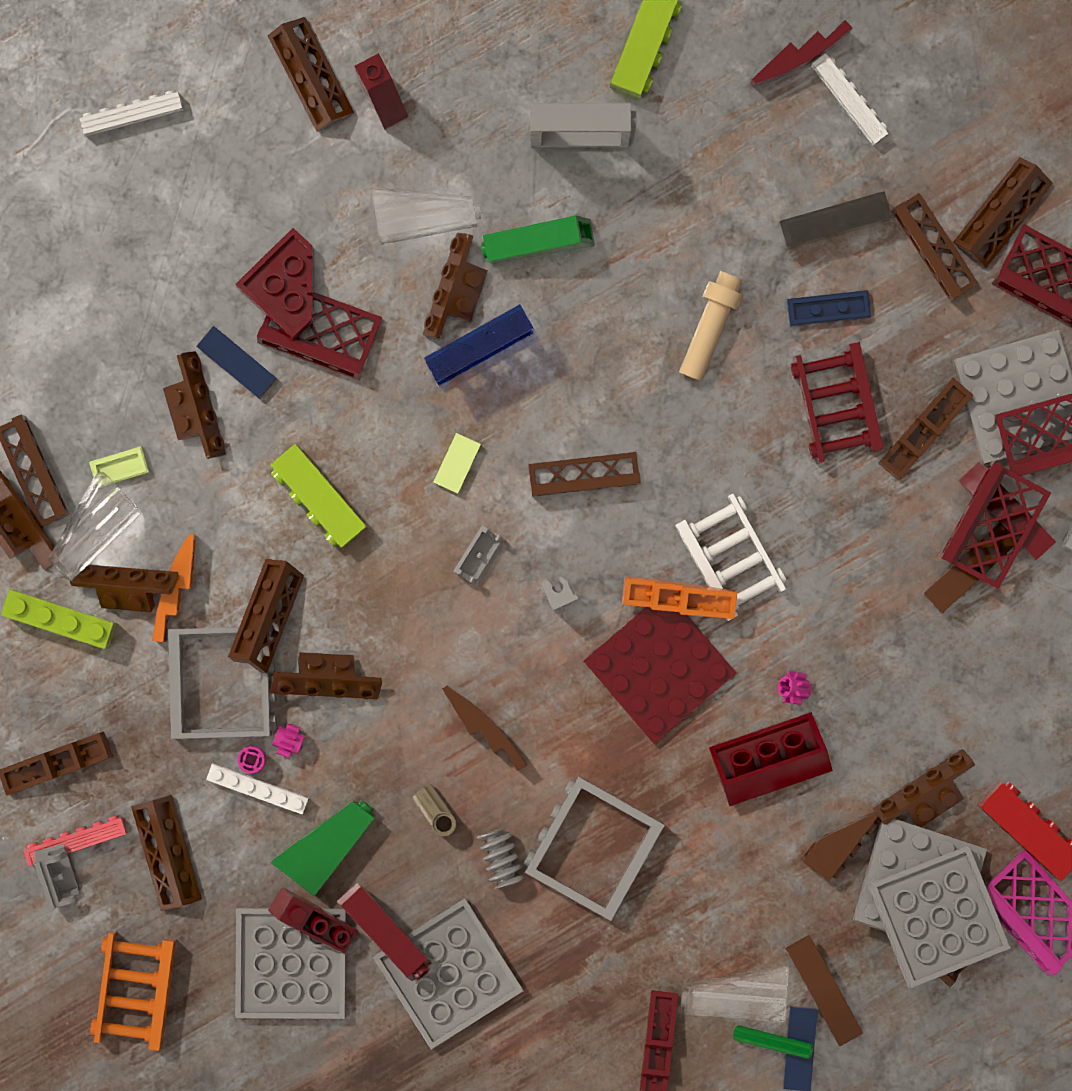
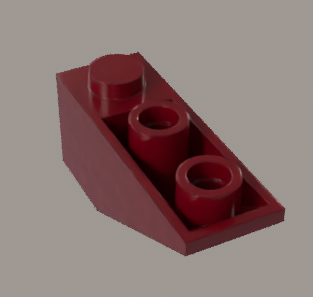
M281 887L268 909L279 921L344 954L358 932V929L283 887Z

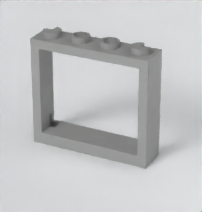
M530 103L531 147H628L629 140H634L636 111H631V103Z
M239 627L168 629L171 739L271 736L272 730H276V714H271V703L276 702V694L270 692V676H273L275 672L274 659H272L267 674L261 673L262 727L185 730L182 637L236 636ZM268 629L269 637H271L272 632H269ZM263 648L260 650V661L263 658Z
M578 776L576 780L570 779L563 793L567 796L563 804L557 802L550 814V817L554 820L549 828L543 827L537 838L540 845L536 852L530 850L523 865L527 866L526 874L611 921L661 833L664 824ZM581 788L650 826L605 907L537 869Z

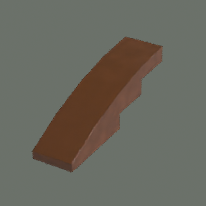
M952 378L879 461V464L898 481L901 480L912 465L968 403L973 394L955 378Z
M999 523L992 528L995 538L1008 534ZM990 532L985 534L977 543L991 539ZM1011 537L996 541L1000 556L1006 555L1014 547ZM993 542L977 546L982 562L997 557ZM970 548L958 561L966 566L978 563L974 548ZM998 561L991 562V563H988V564L983 565L985 574H986ZM952 565L923 594L943 614L979 578ZM979 566L972 568L975 571L981 573Z
M448 685L442 688L470 735L480 730L493 753L504 748L517 771L527 766L512 742L484 712Z
M103 731L0 769V780L6 796L106 760L113 757Z
M810 935L786 947L790 958L839 1047L862 1035L863 1032Z

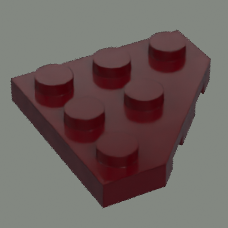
M294 228L235 284L249 300L293 341L313 323V246Z

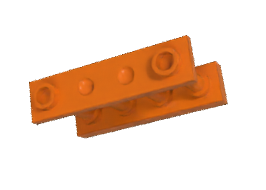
M111 931L108 933V937H103L101 953H105L97 1019H92L90 1034L95 1035V1043H100L103 1040V1033L145 1039V1042H149L148 1050L159 1051L163 1044L176 939L165 938L162 944L151 946L116 941L117 931ZM114 952L156 957L155 959L160 961L159 971H154L153 974L112 968ZM114 979L152 984V987L156 988L155 999L151 998L148 1001L110 996V981ZM107 1006L147 1011L149 1015H153L152 1024L143 1028L105 1023Z

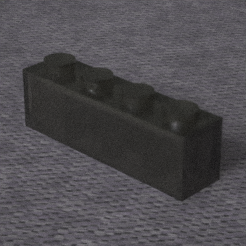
M885 191L784 219L779 221L777 226L784 250L786 251L887 222L892 218Z

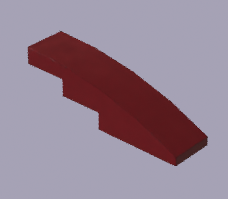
M845 20L826 39L817 31L799 50L790 42L751 80L750 85L755 88L778 80L805 67L833 48L851 32L853 27Z
M978 462L958 481L973 496L987 470ZM1000 484L1002 494H1008L1009 492ZM996 490L992 498L999 496L998 490ZM1013 496L1004 498L1008 514L1023 509V506ZM1000 499L990 502L986 508L992 518L1005 515ZM1025 513L1009 517L1014 532L1025 529L1027 525ZM1006 518L997 520L1009 534L1010 531ZM1036 521L1022 547L1036 561L1056 541ZM1021 534L1015 535L1016 541L1019 540Z
M651 990L639 1091L668 1090L678 993Z

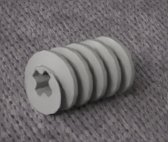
M505 828L477 836V840H486V843L480 847V850L489 851V854L483 857V861H492V864L486 868V871L495 872V875L489 878V882H498L495 888L511 885L524 879L523 874H515L521 866L520 864L512 863L518 855L517 853H509L515 847V844L506 842L512 834L511 832H503Z

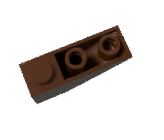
M871 812L818 837L801 860L826 880L830 881L832 877L837 879L845 869L843 862L848 856L854 857L861 848L862 844L859 841L865 834L869 836L877 827L878 822L875 820L878 815Z

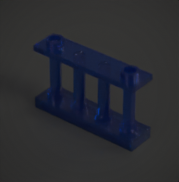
M521 304L424 357L440 387L533 335L532 329L534 328Z

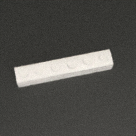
M825 53L813 62L811 67L874 146L888 135V128L883 122L880 123L878 121L876 112L872 108L869 109L867 107L865 98L857 94L855 85L846 80L845 72L841 68L838 69L836 67L834 58Z
M175 90L165 92L163 96H149V99L145 101L137 99L132 101L130 105L123 103L116 105L115 109L99 110L100 113H85L80 118L83 134L87 137L184 111L180 94L175 92Z
M215 763L211 765L206 779L302 815L309 800V797Z

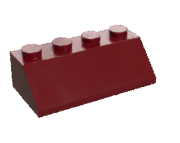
M812 712L709 747L729 807L833 771L827 748Z

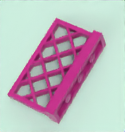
M1022 850L986 885L1001 925L1047 976L1056 975L1072 957V901L1026 850ZM1023 859L1031 866L1030 877H1017V864ZM1012 870V876H1006ZM1035 872H1036L1041 878H1035ZM1002 879L1011 880V896L1001 895L994 886ZM1016 880L1030 881V897L1016 896ZM1035 881H1044L1049 886V898L1035 897ZM1006 899H1011V905ZM1016 899L1030 900L1029 916H1020L1017 913ZM1035 900L1048 901V917L1034 916ZM1054 901L1063 902L1067 906V918L1053 917ZM1024 919H1029V925ZM1034 920H1048V937L1038 936L1034 932ZM1053 921H1067L1066 937H1053ZM1043 940H1048V944L1046 945ZM1053 940L1066 941V953L1060 959L1052 952Z

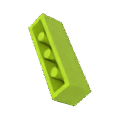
M679 0L642 1L611 80L610 88L639 99L643 92L648 94L653 82V78L649 77L652 67L658 69L663 56L659 49L662 42L668 43L673 30L672 27H669L672 17H678L682 2H679Z
M296 444L271 464L274 469L271 472L272 476L280 485L286 483L292 490L289 493L290 497L298 506L303 503L310 512L306 515L316 527L321 524L326 529L327 533L324 536L334 548L338 544L341 548H344L367 528L364 522Z
M9 589L1 612V616L103 649H109L117 626L116 622L13 589Z

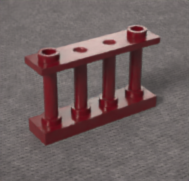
M860 342L849 344L844 355L803 363L801 355L795 356V363L790 365L793 379L799 380L812 438V443H808L811 458H816L817 464L825 462L823 455L825 453L861 445L869 447L870 452L882 450L884 447ZM845 365L847 368H852L853 378H850L848 382L812 390L808 388L805 374ZM848 392L857 393L859 404L855 405L856 408L815 417L812 400ZM857 418L859 421L863 420L865 431H862V434L821 443L817 427Z

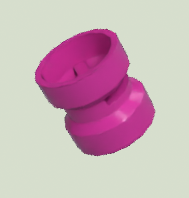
M251 745L240 751L237 762L242 771L253 774L264 768L267 756L262 748Z

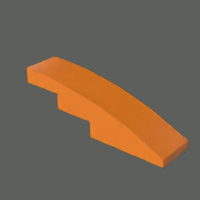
M188 534L171 566L170 571L178 572L179 579L171 594H161L156 612L152 641L166 642L168 615L179 616L181 589H192L197 535Z
M625 576L622 604L650 607L652 610L679 612L682 615L734 619L738 592L683 582Z

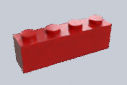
M999 781L977 806L1057 880L1062 881L1072 870V839L1068 838L1065 841L1058 834L1061 829L1050 819L1045 822L1039 817L1038 814L1041 811L1031 801L1025 804L1018 797L1021 792L1010 782L1005 785Z

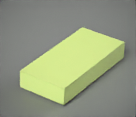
M456 433L434 479V483L458 494L481 444Z
M142 446L89 462L97 488L150 473Z

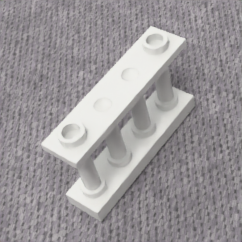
M731 494L727 497L731 503L730 505L695 524H687L686 520L676 524L675 527L706 584L710 587L723 589L722 586L726 585V581L763 561L770 576L737 594V610L742 603L775 585L779 592L786 590L784 583L787 580L780 568L775 570L744 514L748 510L740 496L736 498L734 494ZM737 514L744 527L743 529L708 548L706 546L700 547L696 538L700 537V533ZM750 538L757 551L756 553L721 572L719 570L713 571L709 563L713 561V557Z

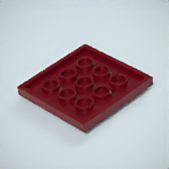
M645 607L583 660L653 744L736 674L735 670L688 615H682L679 612L652 610L650 607Z

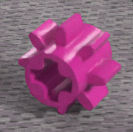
M788 671L787 676L780 679L778 692L784 697V703L802 705V700L809 698L812 686L810 681L806 680L807 674Z
M289 723L286 729L279 726L272 746L279 748L277 754L290 758L291 753L299 754L305 739L304 735L299 734L300 727Z

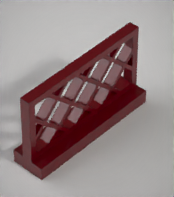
M1024 224L992 284L1072 327V298L1064 299L1060 297L1057 286L1067 283L1070 284L1072 290V273L1069 267V263H1072V249ZM1027 234L1034 238L1038 248L1025 252L1022 244L1024 235ZM1017 248H1018L1020 253L1015 254V252H1016V250H1017ZM1052 248L1057 250L1062 261L1049 264L1045 250ZM1039 252L1044 266L1031 269L1027 256ZM1021 257L1026 271L1016 273L1008 269L1011 260ZM1063 265L1068 279L1055 282L1051 268ZM1045 270L1050 284L1040 286L1035 283L1033 273Z
M313 292V299L321 303L323 311L314 314L313 320L326 315L331 325L329 329L317 333L312 323L310 327L314 335L306 339L297 337L293 341L282 329L270 327L271 319L266 315L262 327H260L257 334V343L359 380L364 364L382 321L381 316ZM337 309L344 310L349 320L335 326L329 313ZM350 313H352V314H354V315H357V316L354 317V318H352V316H351ZM364 318L373 321L372 330L360 335L355 322ZM351 324L357 337L343 343L337 330ZM334 332L339 345L332 348L324 347L320 337ZM368 337V340L365 345L363 339ZM316 339L317 342H318V344H316V343H314V342H311V341H313V340ZM359 341L363 348L360 360L349 356L345 347Z
M1072 394L995 415L1009 463V469L1012 472L1022 476L1072 462V445L1062 440L1069 425L1072 426V415L1068 421L1054 413L1060 402L1068 401L1072 403ZM1055 404L1052 411L1045 408L1046 406ZM1041 408L1050 413L1042 428L1028 421L1035 409ZM1024 412H1028L1025 418L1018 415ZM1015 416L1023 421L1016 435L1005 430L1003 418ZM1052 416L1067 423L1059 437L1045 430ZM1026 423L1040 430L1033 444L1018 437ZM1043 432L1057 440L1051 451L1044 452L1035 447ZM1007 435L1013 437V440H1012V442L1010 443V445H1009V441H1008ZM1016 440L1031 447L1025 458L1013 459L1011 448ZM1060 442L1067 445L1065 447L1056 449ZM1033 449L1040 452V454L1030 456Z
M992 461L939 557L999 589L1051 492ZM1005 474L1015 479L1018 491L1005 495L1002 494L1000 483ZM1020 483L1028 486V488L1021 489ZM996 490H998L999 496L992 498ZM1035 490L1043 494L1038 505L1027 508L1023 492ZM1019 494L1023 509L1008 514L1004 498ZM1000 499L1005 515L989 519L987 506L990 502ZM1035 509L1030 518L1028 511ZM1025 513L1027 519L1025 529L1014 532L1009 517ZM984 514L986 520L979 522L982 515ZM1006 518L1010 533L995 538L991 522ZM987 524L991 539L976 543L973 534L976 526ZM1021 534L1019 540L1016 542L1015 535ZM971 537L973 544L966 546ZM1011 537L1014 544L1013 551L1010 554L1000 556L996 541ZM993 542L997 557L982 562L977 546ZM974 548L978 563L966 566L958 561L963 550ZM1008 558L1003 567L1002 559ZM995 561L999 562L1001 572L996 581L986 577L983 565ZM979 566L981 573L975 571L972 568Z

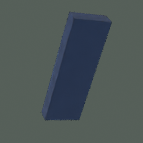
M868 290L786 300L789 327L871 318Z
M214 325L196 346L259 399L277 379Z
M790 1006L787 1038L812 1044L813 1053L809 1059L790 1054L785 1055L783 1089L811 1091L817 1008Z

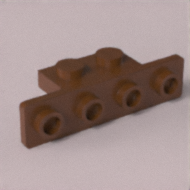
M458 232L451 241L450 254L447 263L442 268V278L438 289L434 292L430 314L424 322V336L439 339L448 314L471 322L488 271L465 262L473 235Z
M196 351L177 354L184 381L163 388L177 439L183 440L199 434L206 458L222 457L226 455L224 440L220 435L216 421L217 416L213 410L209 389L201 369V361Z
M0 470V546L9 559L30 549L41 567L47 570L60 559V555L44 534L38 522L35 521L24 502L10 485L9 480Z
M79 564L70 579V584L76 587L95 588L101 608L152 612L155 606L152 593L171 594L179 579V574L172 571Z
M300 652L298 657L299 673L274 672L270 686L272 694L378 699L382 678L355 676L354 655Z
M962 749L950 755L948 759L936 767L929 769L912 783L906 784L889 798L882 800L880 804L873 808V811L884 825L907 811L914 824L918 827H923L964 800L953 780L974 767L975 763Z

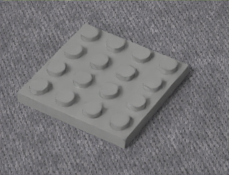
M1059 330L953 360L959 383L973 394L966 407L983 464L1007 458L996 414L1072 394V373ZM1068 401L1060 402L1054 413L1069 421L1072 415V403ZM1055 404L1046 406L1045 408L1052 411ZM1041 408L1035 409L1028 421L1042 428L1050 413ZM1024 412L1018 415L1025 418L1028 412ZM1015 416L1002 419L1005 430L1016 435L1023 421ZM1052 416L1045 430L1059 437L1067 423ZM1026 423L1018 437L1033 444L1040 430ZM1069 425L1062 440L1072 439L1071 425ZM1043 432L1035 447L1042 448L1053 445L1057 440ZM1007 435V438H1008V441H1009V445H1010V443H1011L1012 440H1013V437ZM1016 440L1011 448L1012 456L1028 452L1031 447Z
M893 819L885 825L881 821L853 921L885 931L867 886L868 884L968 845L981 873L987 849L897 819Z
M969 845L867 885L909 989L1010 949Z
M463 898L407 934L432 962L428 967L430 969L429 972L420 980H409L383 951L373 956V959L431 1050L524 991L466 898Z
M237 907L235 1018L345 1019L346 952L344 954L279 921L268 911L269 908ZM322 908L346 922V911L343 908Z

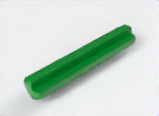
M740 1025L736 1026L733 1032V1039L735 1041L806 1059L811 1058L813 1053V1045L807 1042Z

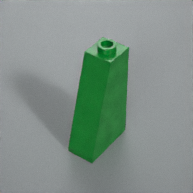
M575 215L483 235L484 242L481 243V250L484 258H487V262L501 263L595 246L591 220Z
M355 800L275 857L271 864L311 895L315 896L376 817L372 814L374 809L363 800L359 803Z

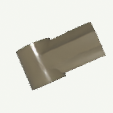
M432 784L427 785L411 797L437 835L449 836L456 831L458 826L456 817L448 809ZM442 816H447L452 821V827L447 832L441 831L437 826V822Z

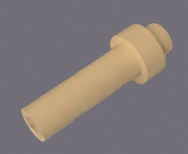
M720 271L716 283L708 282L703 297L709 300L680 368V373L702 381L731 309L738 311L744 295L738 293L743 282L742 279Z

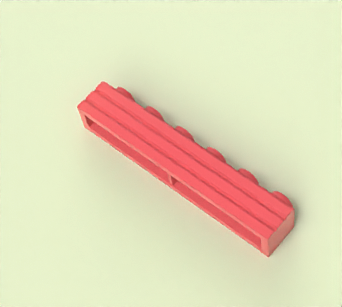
M117 815L108 818L109 822L103 824L102 821L93 823L92 827L88 829L85 826L77 828L76 833L70 834L69 831L59 834L60 838L55 840L53 837L44 839V843L37 845V842L27 845L28 849L23 851L28 866L34 865L35 851L64 844L68 854L127 834L128 831L123 817L118 818Z

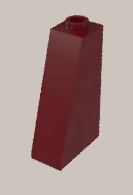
M379 53L354 66L359 83L384 130L408 118L392 77Z
M356 883L337 901L409 980H420L429 972L430 969L428 967L432 964L430 959L364 887Z

